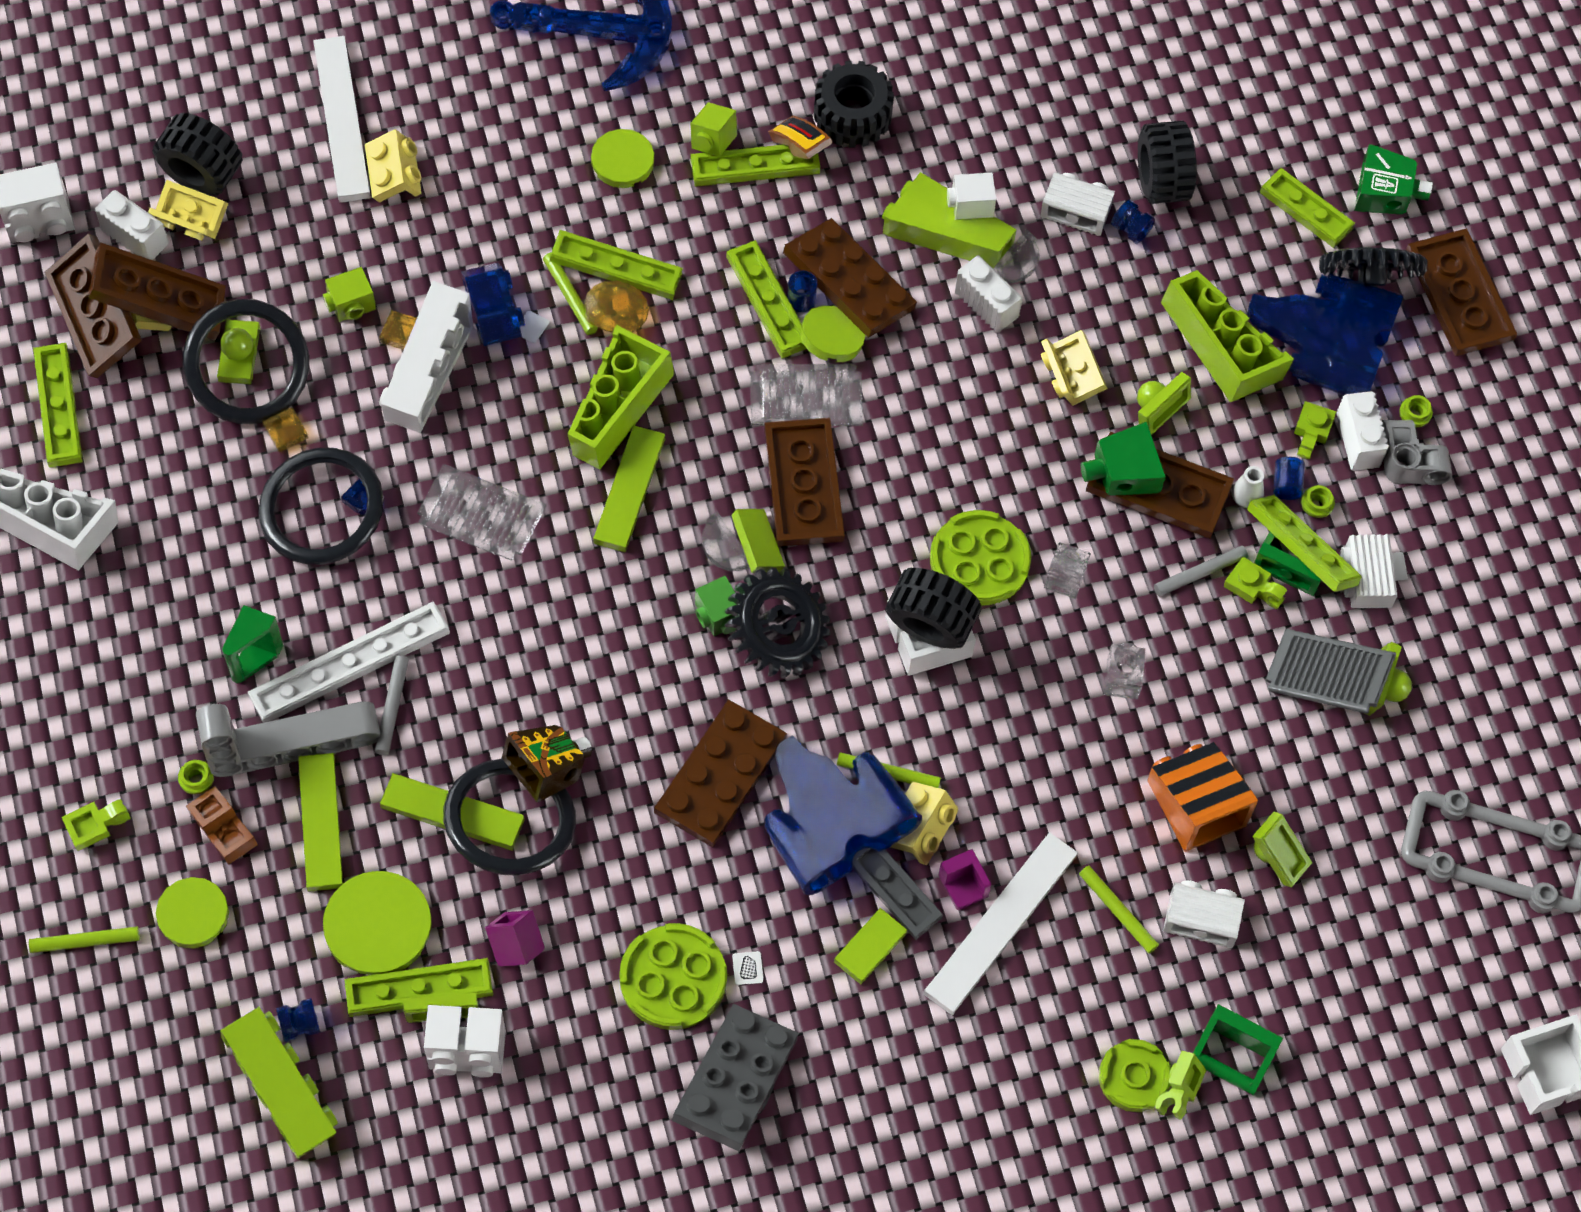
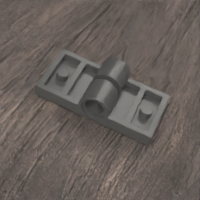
M733 1003L679 1102L672 1121L734 1150L740 1151L758 1114L763 1112L775 1082L797 1042L799 1033Z

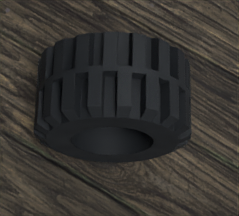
M852 60L845 61L843 66L839 63L832 65V71L825 70L822 78L818 79L815 89L814 121L817 122V127L824 131L831 140H836L835 144L842 146L843 143L849 144V148H855L856 144H861L864 147L869 145L870 140L875 143L880 139V134L885 135L888 131V125L891 124L894 101L893 85L891 81H887V75L883 71L877 72L878 67L872 64L870 67L865 66L863 61H858V64H852ZM858 100L867 106L853 109L843 106L841 102Z
M186 113L176 114L172 118L152 150L156 162L174 181L209 196H218L223 192L243 161V155L238 145L225 131L204 118Z
M1183 120L1144 124L1138 139V170L1143 193L1150 204L1188 201L1193 196L1197 180L1196 151L1192 133Z
M907 568V570L903 571L885 610L890 619L900 629L914 638L933 646L956 649L962 648L965 645L981 612L982 604L968 588L949 576L929 569Z

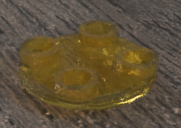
M604 281L595 285L587 293L585 300L586 321L604 331L613 333L615 326L618 325L634 333L647 320L649 312L647 299L640 290L628 283Z

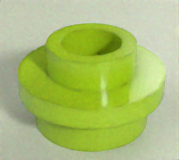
M1414 395L1402 402L1399 414L1402 420H1413L1415 427H1422L1430 422L1433 409L1427 398ZM1415 410L1419 412L1420 415H1415L1411 411Z
M1317 485L1304 492L1301 505L1308 515L1315 518H1323L1333 511L1335 498L1327 487ZM1312 501H1320L1323 506L1315 505Z
M201 760L188 761L181 767L178 773L180 787L189 794L204 793L211 787L214 781L209 765ZM199 774L203 776L199 782L193 783L190 781L194 775Z

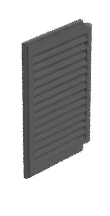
M1285 629L1265 680L1270 683L1268 691L1368 714L1370 706L1377 707L1396 653Z

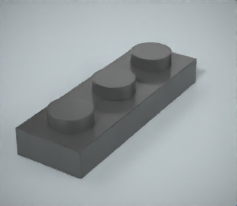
M874 837L846 858L850 867L915 940L943 918V914Z

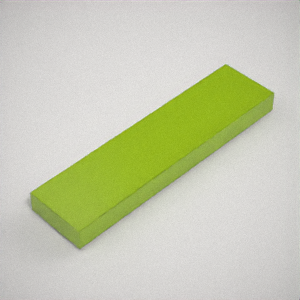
M788 145L725 150L720 157L708 153L691 154L695 187L820 174L818 153L809 159L794 157Z
M559 230L549 261L670 300L674 298L683 271L681 267L563 230Z
M756 240L727 251L726 258L781 359L807 349L802 343L800 336L802 324Z
M67 343L33 348L48 466L51 468L81 463L83 460Z
M633 425L593 538L594 544L626 553L665 442L664 433Z
M1271 495L1250 501L1247 510L1334 592L1358 586L1362 576L1278 497Z
M334 753L298 756L307 891L338 889L343 884Z
M392 773L381 799L380 808L445 829L443 806L448 791ZM465 796L461 807V822L466 835L513 851L525 821L524 815Z
M488 958L344 979L349 1017L404 1009L403 998L476 993L477 998L493 996Z

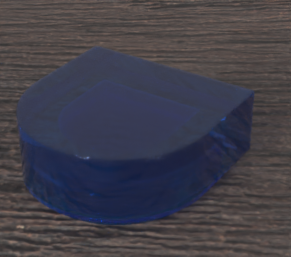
M358 479L341 496V499L353 511L365 515L367 496L361 480Z

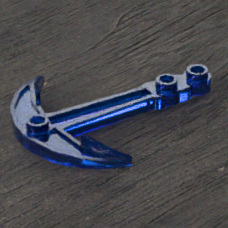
M505 0L496 1L490 7L491 22L499 29H507L513 26L516 30L532 33H549L554 31L637 43L634 54L627 53L619 67L609 78L601 83L604 91L622 88L642 79L658 66L669 48L672 37V15L668 0H638L639 5H643V14L641 15L557 9L550 5L524 2L513 5Z

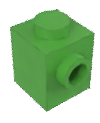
M726 576L695 589V605L698 608L695 610L696 616L703 628L708 627L713 636L721 633L729 634L737 630L733 627H725L728 621L735 618L731 614H726L725 610L730 606L736 605L734 602L728 601V597L735 594V591Z

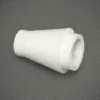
M1257 466L1248 467L1244 474L1233 484L1231 494L1234 501L1240 507L1248 508L1251 500L1264 497V472Z

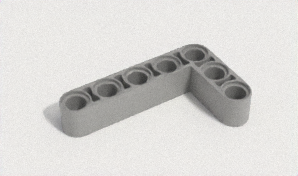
M371 702L352 703L234 729L226 705L210 704L196 711L201 746L211 774L217 777L232 776L299 761L298 756L337 753L376 743L378 737L381 738L375 706Z

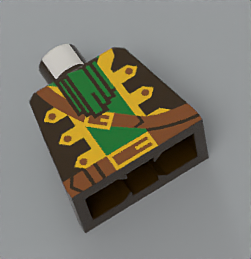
M552 725L508 733L501 758L534 800L540 802L579 780L585 758L590 757L592 754V747L587 738L582 737L572 741L561 726Z

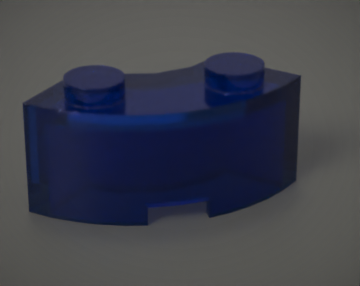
M497 262L461 271L465 291L470 294L471 310L474 311L478 322L476 328L482 344L487 346L522 337L520 327L525 326L521 307L515 308L509 289H513L509 270L503 271L502 266Z

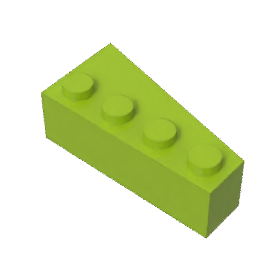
M1196 270L1171 280L1161 304L1231 403L1282 381L1294 358L1286 351L1284 353L1280 352L1272 344L1274 340L1267 333H1260L1248 322L1249 317L1242 310L1237 311L1226 302L1227 297Z
M618 325L613 330V338L609 347L605 348L601 357L602 363L597 374L593 375L587 397L582 400L568 431L573 456L599 470L674 376L670 351Z
M257 1007L221 1029V1038L227 1048L231 1047L238 1066L246 1077L250 1078L255 1093L264 1107L270 1111L272 1120L298 1159L335 1136L336 1131L333 1127L339 1123L328 1105L323 1108L320 1107L314 1097L315 1094L319 1093V1090L310 1075L307 1073L302 1077L295 1064L300 1059L291 1044L288 1042L283 1045L279 1040L276 1032L281 1029L272 1013L268 1011L264 1014L260 1007Z

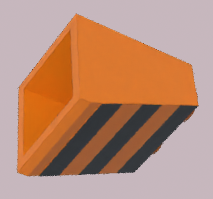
M1215 742L1205 746L1196 744L1185 750L1183 755L1173 759L1171 756H1167L1156 761L1147 779L1184 852L1247 827L1258 802L1251 788Z

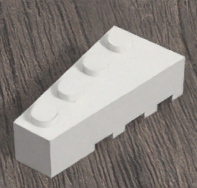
M432 281L402 356L395 366L389 387H386L381 394L379 405L382 406L385 421L421 433L473 329L469 293Z
M0 469V528L78 571L118 524L115 500L105 497L102 500L88 497L87 492L76 489L70 492L56 488L54 483L44 480L34 482L24 479L22 474Z

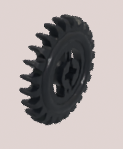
M1364 247L1341 249L1325 253L1319 259V270L1324 275L1328 272L1329 276H1332L1337 269V275L1340 278L1343 271L1348 270V276L1351 279L1354 271H1358L1359 285L1373 287L1378 285L1385 286L1387 279L1390 280L1392 271H1397L1399 279H1402L1404 270H1406L1411 279L1414 272L1417 277L1423 276L1428 266L1427 259L1421 254L1393 248Z
M771 567L767 572L759 569L754 575L748 574L743 579L745 583H738L734 587L735 591H739V593L728 597V601L734 602L736 605L730 606L725 610L726 614L735 616L734 619L725 624V627L737 629V632L732 634L728 640H741L742 642L735 650V653L747 650L749 653L744 663L748 664L757 659L756 672L763 670L768 665L769 677L775 675L779 668L781 670V678L789 676L791 669L794 676L801 674L803 669H811L813 661H819L822 658L821 651L828 647V643L823 638L831 635L830 630L824 627L825 624L831 621L830 617L822 614V611L827 609V605L818 603L821 594L819 592L811 593V582H807L804 585L801 584L802 577L800 574L797 573L791 578L788 569L782 570L779 574L776 568ZM767 599H782L795 608L793 610L783 604L777 605L762 614L758 619L760 607ZM795 615H796V617L791 618L790 620H788L787 622L783 623L782 625H781V624H778V623H781V622L785 621V620L788 619L789 617H792V616H795ZM775 622H776V623L778 624V625L772 624V625H770V626L765 627L766 625H768V624H770V623H775ZM797 622L801 623L800 634L794 643L787 645L774 643L794 631Z

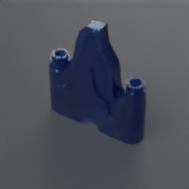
M1321 274L1315 293L1321 294L1320 298L1299 294L1278 298L1258 294L1252 295L1246 314L1250 322L1263 332L1286 343L1297 352L1292 353L1294 360L1288 371L1293 372L1292 376L1341 395L1370 392L1383 356V352L1377 346L1385 345L1388 342L1404 295L1379 287L1361 286L1358 281L1328 274V276Z
M793 735L778 744L775 757L778 770L788 793L789 813L783 812L781 809L771 811L764 819L766 823L765 830L804 894H817L849 874L853 870V858L859 850L871 848L882 852L912 833L921 824L922 815L875 755L863 752L853 760V773L859 781L858 785H853L834 762L828 757L808 751Z

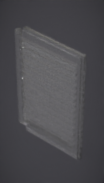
M756 364V371L750 372L751 425L764 426L765 422L830 418L831 426H863L861 372H855V364Z
M443 464L417 514L422 516L418 522L422 526L512 561L515 554L521 555L547 505Z

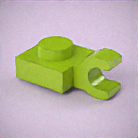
M1305 401L1294 434L1303 437L1297 456L1310 459L1316 441L1323 444L1326 443L1337 411Z
M1245 557L1241 558L1224 583L1226 589L1249 603L1253 604L1258 597L1275 609H1278L1285 600L1283 596L1287 592L1284 586L1275 582H1269L1271 578L1270 572Z
M121 799L108 804L100 810L95 802H92L61 817L77 851L111 836L107 826L119 825L131 819Z
M1181 1051L1177 1063H1174L1171 1067L1168 1083L1172 1088L1168 1092L1161 1094L1155 1104V1108L1160 1115H1165L1167 1108L1175 1104L1172 1113L1177 1119L1181 1120L1186 1114L1187 1102H1194L1207 1071L1194 1053Z

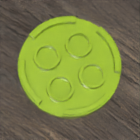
M971 510L951 517L934 536L930 550L931 570L949 576L964 585L979 599L982 605L1000 603L1013 596L1026 581L1031 564L1030 545L1023 531L1008 520L1000 517L999 513L987 510Z
M387 871L362 873L343 883L331 896L323 917L324 936L334 958L344 967L368 975L401 971L410 966L421 955L432 928L429 905L422 891L404 876Z
M668 923L665 926L651 929L641 936H637L628 946L620 965V988L627 1006L645 1023L666 1030L685 1029L703 1022L718 1008L726 991L727 966L715 941L705 932L686 924Z

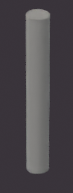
M1244 546L1237 547L1154 584V590L1159 597L1237 563L1242 557L1248 558L1247 550Z
M401 655L395 656L380 725L381 738L378 737L375 752L379 755L389 754L409 661L407 657Z

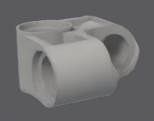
M1382 420V427L1385 428V438L1388 440L1386 444L1389 445L1383 459L1384 472L1391 482L1400 485H1440L1452 479L1449 450L1447 447L1419 443L1413 420ZM1398 461L1405 463L1407 466L1400 464Z

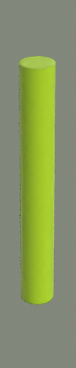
M551 252L547 253L543 257V261L586 335L594 334L598 328L562 266L549 262Z
M842 752L839 753L837 766L908 784L916 782L939 788L941 777Z
M1086 866L1079 873L1081 878L1148 954L1152 953L1159 946L1157 941L1091 866Z
M136 926L29 939L30 953L140 941L139 927Z

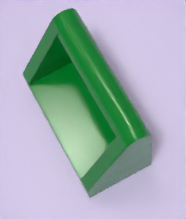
M1269 532L1254 563L1270 572L1272 577L1314 596L1322 580L1300 559L1273 547L1272 544L1276 537Z
M243 605L222 648L231 679L234 683H242L278 658L284 645L275 616Z
M1218 1004L1193 1053L1208 1072L1254 1096L1283 1038ZM1212 1031L1264 1057L1254 1079L1202 1052Z

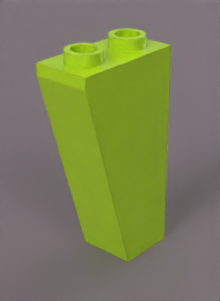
M921 172L913 182L911 180L906 182L900 192V198L896 203H889L882 215V219H884L883 234L888 237L971 261L976 256H980L989 266L995 269L1014 246L1016 229L995 216L955 220L954 208L948 207L947 188Z

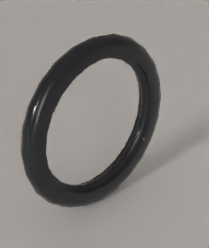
M235 299L211 308L195 322L187 336L183 350V371L186 383L194 398L208 412L222 420L236 424H258L270 421L285 413L298 400L305 388L309 375L310 355L301 330L284 311L270 303L256 299ZM240 315L256 316L274 324L285 335L293 355V370L290 381L284 391L269 403L254 408H240L218 399L208 389L200 370V351L208 333L222 321Z
M314 448L300 452L276 468L265 483L259 499L258 509L261 530L267 542L279 554L291 561L307 565H324L340 561L357 552L368 542L377 529L383 513L384 502L381 482L374 469L364 459L350 451L337 448ZM318 463L341 465L351 470L361 480L366 491L367 509L364 519L356 532L345 541L324 549L304 548L289 541L282 534L275 517V502L279 490L294 473L307 466Z
M501 758L485 761L470 768L454 782L447 793L443 806V822L447 836L455 849L475 866L500 875L519 876L534 873L555 862L564 854L572 842L576 829V810L572 798L565 788L552 795L559 812V825L556 835L542 851L530 857L520 859L500 858L482 851L470 841L464 832L461 822V807L464 798L470 789L482 780L498 775L515 774Z

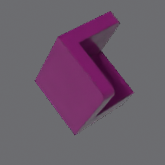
M973 849L941 862L938 876L957 910H961L989 897L991 883Z
M533 910L504 912L485 927L498 966L526 965L545 949Z

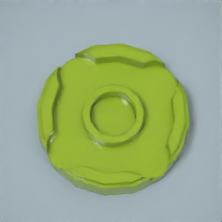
M617 129L609 131L597 139L592 147L591 165L597 173V177L603 183L612 187L628 188L634 186V183L639 181L642 183L649 177L654 166V151L651 143L644 135L633 130Z
M819 306L811 309L804 316L801 325L802 333L800 336L804 346L816 357L826 361L828 358L837 359L836 362H846L854 359L860 353L864 344L865 334L836 306Z
M196 877L178 880L166 888L159 898L156 908L158 927L163 935L173 944L191 949L206 946L213 942L214 938L220 932L222 933L227 926L229 917L227 900L220 888L207 879Z
M1128 1039L1115 1045L1113 1048L1111 1047L1106 1052L1099 1067V1084L1103 1094L1113 1105L1125 1111L1143 1112L1154 1108L1158 1097L1168 1091L1171 1070L1169 1062L1166 1061V1058L1162 1055L1163 1052L1157 1046L1145 1040Z

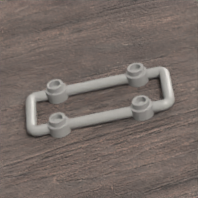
M1459 790L1449 791L1445 795L1432 791H1422L1414 797L1401 847V855L1407 864L1425 870L1429 879L1436 883H1444L1453 878L1527 900L1529 906L1535 912L1542 914L1552 911L1553 908L1569 913L1581 910V861L1573 898L1570 899L1560 896L1557 889L1549 883L1541 882L1534 887H1530L1456 865L1454 859L1445 852H1437L1430 857L1415 852L1426 805L1440 808L1442 815L1452 821H1458L1468 816L1540 837L1543 844L1550 850L1560 851L1566 846L1581 850V835L1572 833L1570 826L1566 822L1553 820L1545 825L1470 803L1468 796Z

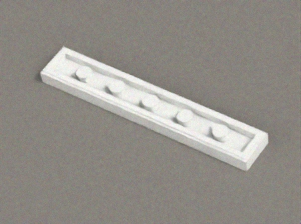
M345 36L313 40L339 203L369 199L371 196Z
M433 601L248 691V695L262 722H270L395 661V656H405L450 634V630Z
M1049 832L924 990V995L953 1015L1074 861L1078 852Z

